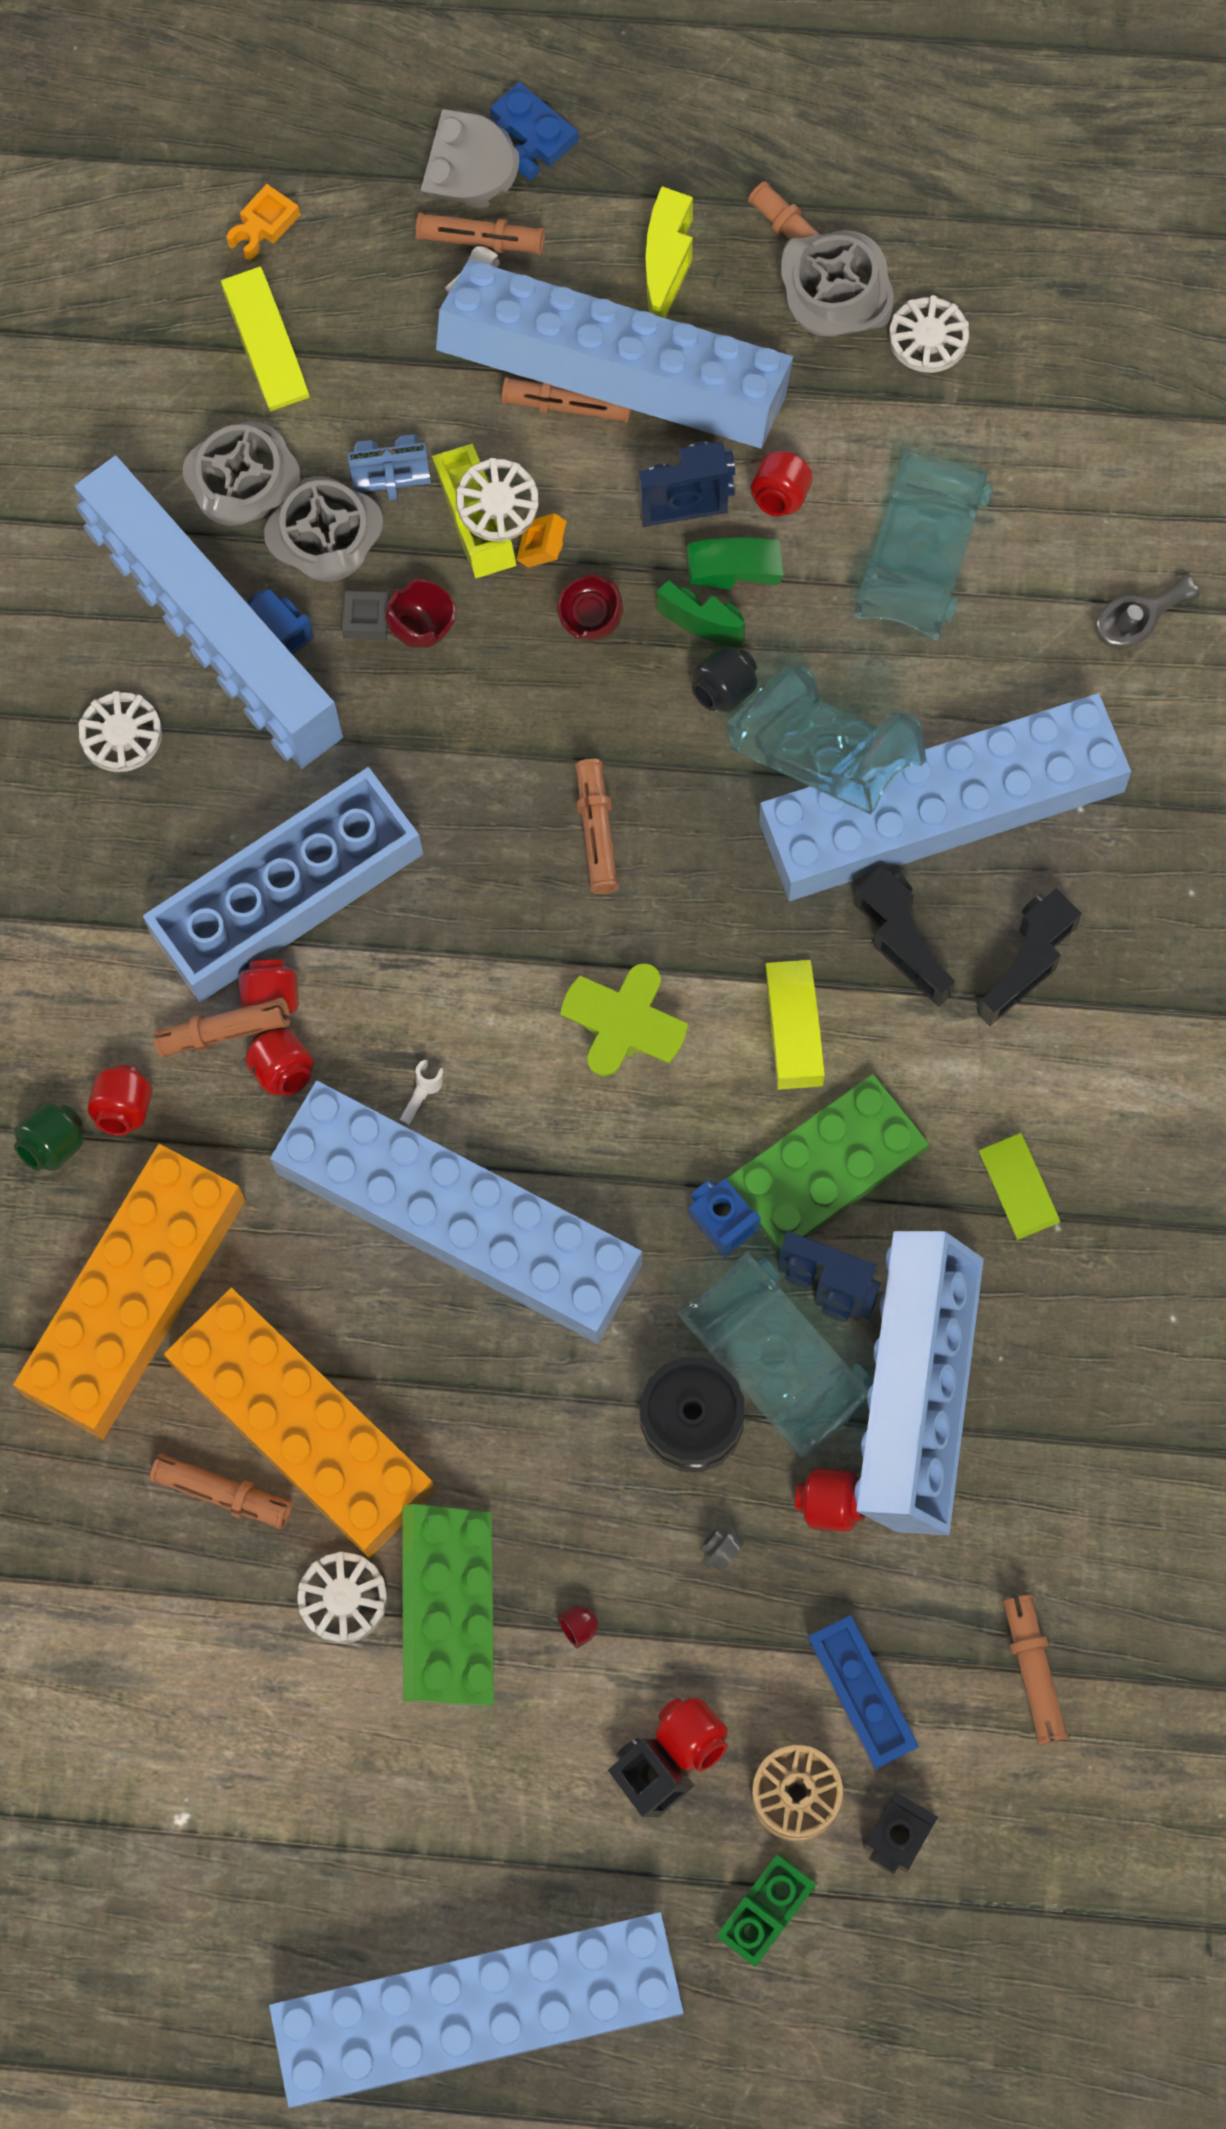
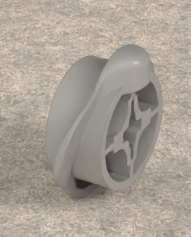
M841 230L805 238H793L787 242L782 253L781 276L786 287L789 309L801 327L819 336L832 337L869 329H880L888 324L894 304L893 288L889 281L885 256L870 237L856 231ZM860 269L869 275L870 281L868 285L862 283L860 277L857 276ZM808 282L814 284L815 290H817L814 298L804 290Z
M243 422L214 432L204 442L193 448L184 461L183 478L189 490L194 494L200 509L209 519L222 525L235 526L263 518L282 505L288 495L300 486L301 470L297 460L288 450L284 439L278 431L261 422ZM257 451L270 453L273 456V471L265 469L263 464L258 463ZM211 476L218 477L221 482L225 483L226 496L214 494L211 491ZM260 491L256 495L250 497L253 493Z
M312 476L302 479L300 486L293 490L284 503L272 513L265 525L264 540L270 554L281 563L292 566L315 580L326 582L338 581L350 576L361 566L367 552L377 542L382 533L383 517L379 506L369 496L354 491L333 478ZM326 503H338L346 507L351 512L348 513L346 509H331L326 505ZM311 507L310 514L306 518L297 520V525L289 527L292 518L300 509ZM318 514L322 516L323 524H326L329 530V543L326 542L324 533H321L318 527ZM359 530L355 540L349 547L336 551L337 543L341 539L350 536L351 531ZM300 544L301 548L315 547L322 554L317 556L308 554L296 545Z

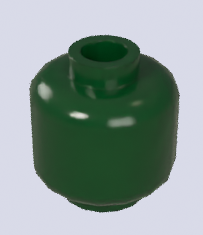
M52 1103L40 1104L17 1125L14 1149L21 1160L36 1171L41 1169L47 1171L57 1170L80 1150L84 1140L80 1130L82 1120L67 1105H63L60 1108Z

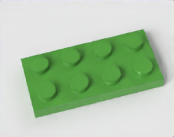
M872 1074L733 1173L726 1180L753 1212L756 1211L761 1217L760 1229L780 1253L787 1231L807 1238L927 1151L929 1143L876 1076Z
M419 1504L403 1506V1702L475 1707L494 1705L492 1512Z

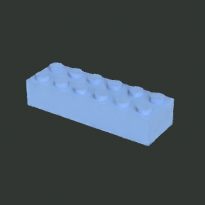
M367 767L142 917L151 936L196 999L201 1003L236 980L242 971L249 969L248 962L266 960L422 856L423 850L420 835L371 769Z
M894 1231L892 1247L888 1249L886 1254L888 1278L886 1292L883 1293L880 1300L882 1323L880 1338L876 1340L874 1345L876 1368L874 1383L869 1388L867 1396L870 1413L868 1428L861 1441V1451L864 1458L861 1478L857 1481L855 1487V1500L857 1503L856 1512L898 1533L950 1534L984 1258L947 1232Z

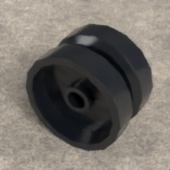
M683 1357L663 1365L649 1378L641 1396V1431L648 1449L664 1465L681 1472H703L721 1465L736 1450L743 1434L744 1397L737 1380L722 1365L705 1358ZM695 1409L696 1415L700 1417L690 1420L685 1417V1410Z

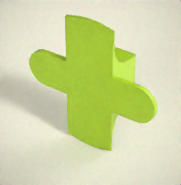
M650 964L634 966L629 971L619 992L579 976L566 993L560 1015L582 1025L595 1035L596 1039L588 1053L587 1062L590 1070L596 1075H613L619 1070L626 1055L634 1058L636 1053L646 1054L669 1064L681 1049L689 1024L650 1007L661 985L660 973L654 966Z

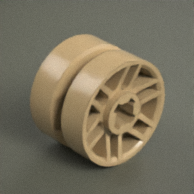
M804 1745L782 1747L767 1756L759 1766L752 1786V1805L759 1822L774 1836L794 1842L810 1840L822 1834L834 1821L843 1798L842 1780L834 1763L819 1750ZM794 1784L801 1785L806 1794V1797L800 1800L799 1803L793 1802V1799L787 1793L790 1788L794 1787Z

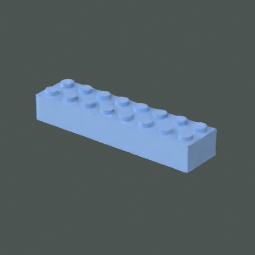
M468 260L439 309L437 351L551 384L552 386L760 449L763 447L787 393L793 356L777 352L771 348H763L736 340L731 336H723L696 328L690 324L659 317L647 311H639L619 305L607 299H599L579 293L567 287H559L542 282L527 275H519L492 267L487 263Z
M116 455L74 485L80 501L76 505V509L86 522L83 527L91 540L98 547L105 544L112 552L109 557L118 571L124 577L131 574L139 584L136 585V588L146 603L151 607L158 604L165 612V615L162 617L169 629L178 638L183 634L192 643L189 649L196 660L204 668L209 665L214 668L219 674L216 680L223 691L231 699L238 696L246 705L243 711L258 730L265 727L274 737L270 740L273 747L285 761L292 758L303 769L343 738L334 701Z
M1097 693L761 802L759 824L790 902L872 875L881 865L888 870L1123 793L1126 790L1131 769L1101 697Z
M317 1080L270 1157L276 1174L596 1344H599L643 1265L641 1250Z
M661 1912L269 2005L288 2108H296L684 2015Z

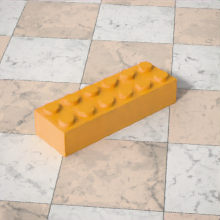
M158 1144L15 1380L13 1386L23 1397L104 1440L246 1200L240 1187Z
M232 1287L164 1353L171 1366L368 1559L402 1526L403 1506L411 1504L423 1505L436 1492L432 1480Z

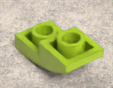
M1022 1133L978 1150L1017 1240L1060 1223L1055 1207Z

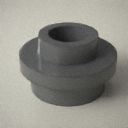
M729 1525L724 1530L716 1527L705 1539L700 1549L705 1553L702 1563L706 1567L713 1565L719 1571H722L737 1555L744 1541L736 1535L737 1529Z

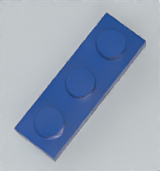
M849 1615L808 1636V1641L874 1770L918 1749L919 1745L852 1616Z

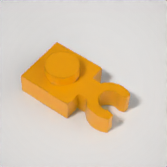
M266 184L240 212L241 221L244 224L234 226L228 232L226 237L228 246L233 249L240 241H249L243 249L244 255L248 261L254 259L260 252V242L264 238L275 244L300 217L299 206Z

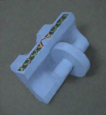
M414 434L399 436L395 441V447L378 449V443L372 440L356 442L354 452L348 453L354 491L363 493L387 489L389 501L398 500L397 488L431 484L425 443H419L417 436Z

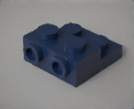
M699 441L690 444L686 448L679 449V465L657 464L647 470L639 471V506L642 527L728 513V497L735 496L733 476L736 475L732 449L724 450L723 442L710 443Z
M787 1231L780 1250L778 1271L785 1273L784 1278L794 1285L803 1288H810L811 1284L818 1286L815 1305L823 1307L821 1312L826 1316L842 1322H847L849 1318L859 1321L860 1316L869 1319L881 1285L880 1281L874 1280L876 1264Z

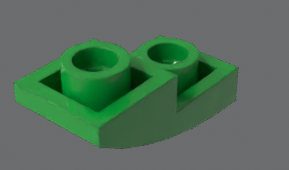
M751 537L717 538L692 542L686 547L690 584L731 590L735 582L740 580L777 586L784 577L779 540Z
M670 580L657 590V610L683 629L707 640L734 647H739L745 641L744 617L732 604H723L716 597L712 596L700 607L699 600L689 589L685 587L679 589Z
M778 1852L716 1937L756 1967L818 1882Z

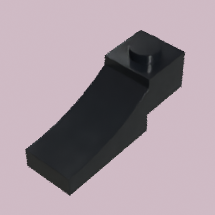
M881 865L856 889L854 905L879 928L876 931L874 948L934 1004L940 1007L952 995L955 980L932 956L915 926L911 915L914 899L911 885L902 875L897 872L891 874Z
M1057 888L1046 897L1042 894L1037 895L1021 912L1024 916L1019 932L1025 937L1022 947L1004 977L980 1003L978 1015L989 1026H992L1057 969L1061 954L1055 947L1077 929L1082 913Z

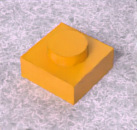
M555 513L534 519L529 528L522 534L516 560L528 568L557 560L563 546V535L567 521Z

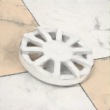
M935 295L907 301L905 305L894 313L889 329V343L894 355L905 366L919 372H939L952 367L963 357L969 342V324L963 313L958 309V306L939 299ZM929 307L928 317H924L919 308ZM936 308L945 311L939 318L935 317ZM912 311L917 319V322L905 318L904 316ZM951 315L958 322L946 326L944 324ZM898 324L912 329V331L896 333ZM961 330L962 340L946 334ZM911 339L912 344L903 351L898 341ZM948 343L958 347V349L950 356L944 345ZM917 350L924 354L923 361L913 359L910 355ZM939 352L943 359L939 362H929L930 354Z
M489 458V460L472 466L462 477L456 495L457 511L463 524L474 535L489 541H507L525 532L535 519L539 503L538 490L531 475L516 462ZM491 468L492 482L488 484L479 472ZM497 468L509 470L503 482L498 479ZM517 473L525 482L511 488L509 485ZM474 478L483 489L478 491L468 489L466 486ZM527 489L530 490L531 501L515 499L516 494ZM464 495L478 498L480 502L464 508ZM514 506L530 509L524 521L513 510ZM482 510L484 515L477 526L468 515ZM509 516L518 526L505 532L503 518ZM490 518L497 520L498 532H489L484 529Z
M116 691L97 700L94 699L79 721V741L85 755L93 764L107 771L126 772L141 767L155 755L162 739V725L155 708L138 694ZM121 702L132 703L126 714H123L121 711ZM114 703L115 714L110 715L103 707ZM139 706L148 712L136 719L132 718ZM98 712L105 721L101 723L91 721V719ZM153 720L154 732L138 729V726ZM87 728L102 731L101 734L87 739ZM139 737L152 739L145 751L137 743ZM105 741L106 744L98 755L91 751L90 746ZM111 749L117 751L118 762L105 760ZM133 749L139 755L134 759L125 761V751Z
M343 1551L326 1555L312 1563L301 1579L297 1594L299 1613L306 1626L318 1637L333 1643H351L369 1635L381 1622L388 1601L387 1587L377 1567L360 1555ZM344 1561L358 1563L350 1578H345ZM336 1562L337 1578L332 1580L323 1567ZM364 1568H367L375 1579L358 1586L356 1581ZM316 1573L327 1584L325 1589L309 1585V1582ZM378 1586L379 1601L362 1598L363 1592ZM306 1592L323 1596V1601L306 1607ZM361 1606L377 1609L369 1623L358 1611ZM326 1608L328 1612L319 1626H317L309 1614ZM334 1616L339 1618L340 1635L325 1631ZM353 1616L362 1628L356 1632L347 1633V1618Z

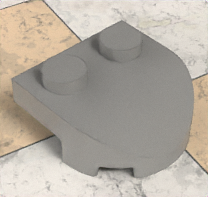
M442 109L420 191L430 197L464 202L474 208L489 206V200L500 191L507 192L511 188L518 172L519 152L513 146L508 135L509 133L486 117Z

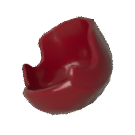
M589 574L572 580L560 592L556 608L562 627L573 637L590 642L607 638L619 627L624 612L622 595L615 583L597 574Z
M421 578L413 579L405 588L400 591L397 589L392 594L386 604L385 621L393 636L411 648H429L439 643L449 632L455 622L457 607L450 593L439 584Z

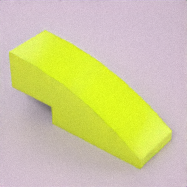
M662 186L652 210L647 232L645 260L649 312L666 318L693 260V237L686 235L693 221V197Z
M261 266L221 280L225 299L269 411L271 412L310 398L291 342Z
M473 443L432 456L449 511L475 579L517 566L511 540L489 541L482 539L466 528L458 514L456 505L458 485L465 473L472 466L480 463ZM483 470L479 472V474L489 484L485 471ZM474 478L466 486L468 489L478 491L483 489ZM464 495V508L480 502L478 498ZM482 510L468 515V517L478 526L484 513ZM490 518L484 529L489 532H498L497 520Z
M811 960L765 963L777 1090L822 1087L825 1074Z

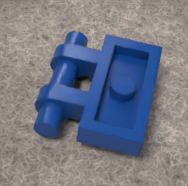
M520 82L490 107V116L496 121L495 124L506 130L509 136L512 135L523 144L522 146H513L519 152L517 174L521 173L528 180H533L540 171V167L533 162L537 157L550 167L579 141L578 131Z

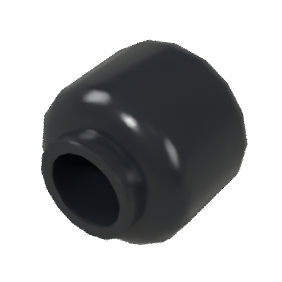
M721 646L694 668V683L691 687L693 694L700 704L710 711L730 712L757 689V676L755 673L757 665L752 656L746 651H737L732 647Z

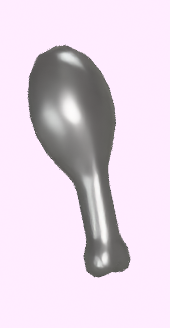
M1185 575L1178 580L1174 587L1155 597L1147 598L1125 595L1113 599L1098 615L1095 624L1097 637L1109 647L1125 648L1138 644L1151 634L1160 614L1182 601H1191L1199 597L1200 588L1194 584L1192 576Z

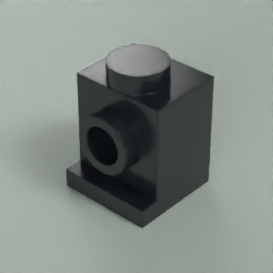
M635 1738L628 1742L618 1751L617 1757L619 1760L608 1769L611 1776L642 1817H660L695 1786L689 1778H685L673 1760L657 1743L656 1739L643 1738L641 1740L640 1738ZM651 1767L659 1775L652 1783L648 1779V1771Z
M895 1791L864 1845V1848L872 1852L869 1860L893 1875L898 1868L907 1872L938 1816ZM902 1826L907 1830L908 1841L905 1844L899 1845L891 1840L890 1831L893 1827Z

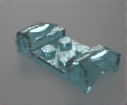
M904 451L876 546L857 597L854 618L862 620L877 618L897 621L921 631L931 639L939 641L944 622L952 624L959 598L952 595L979 508L987 509L990 502L994 483L987 482L988 471L932 456Z
M786 665L768 679L726 723L732 750L868 814H871L877 808L884 790L897 773L908 766H921L926 762L922 727L913 715L890 712L879 726L820 701L816 679L811 671L803 666Z
M747 1251L715 1285L676 1314L719 1364L737 1380L739 1387L795 1452L805 1459L868 1403V1391L874 1381L857 1362L849 1368L776 1284L783 1277L765 1256L757 1262Z

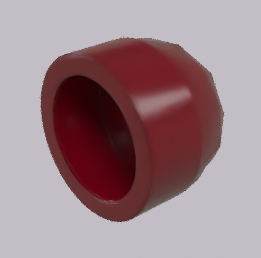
M574 1606L557 1616L564 1635L575 1648H580L594 1638L598 1628V1619L596 1613L589 1607Z

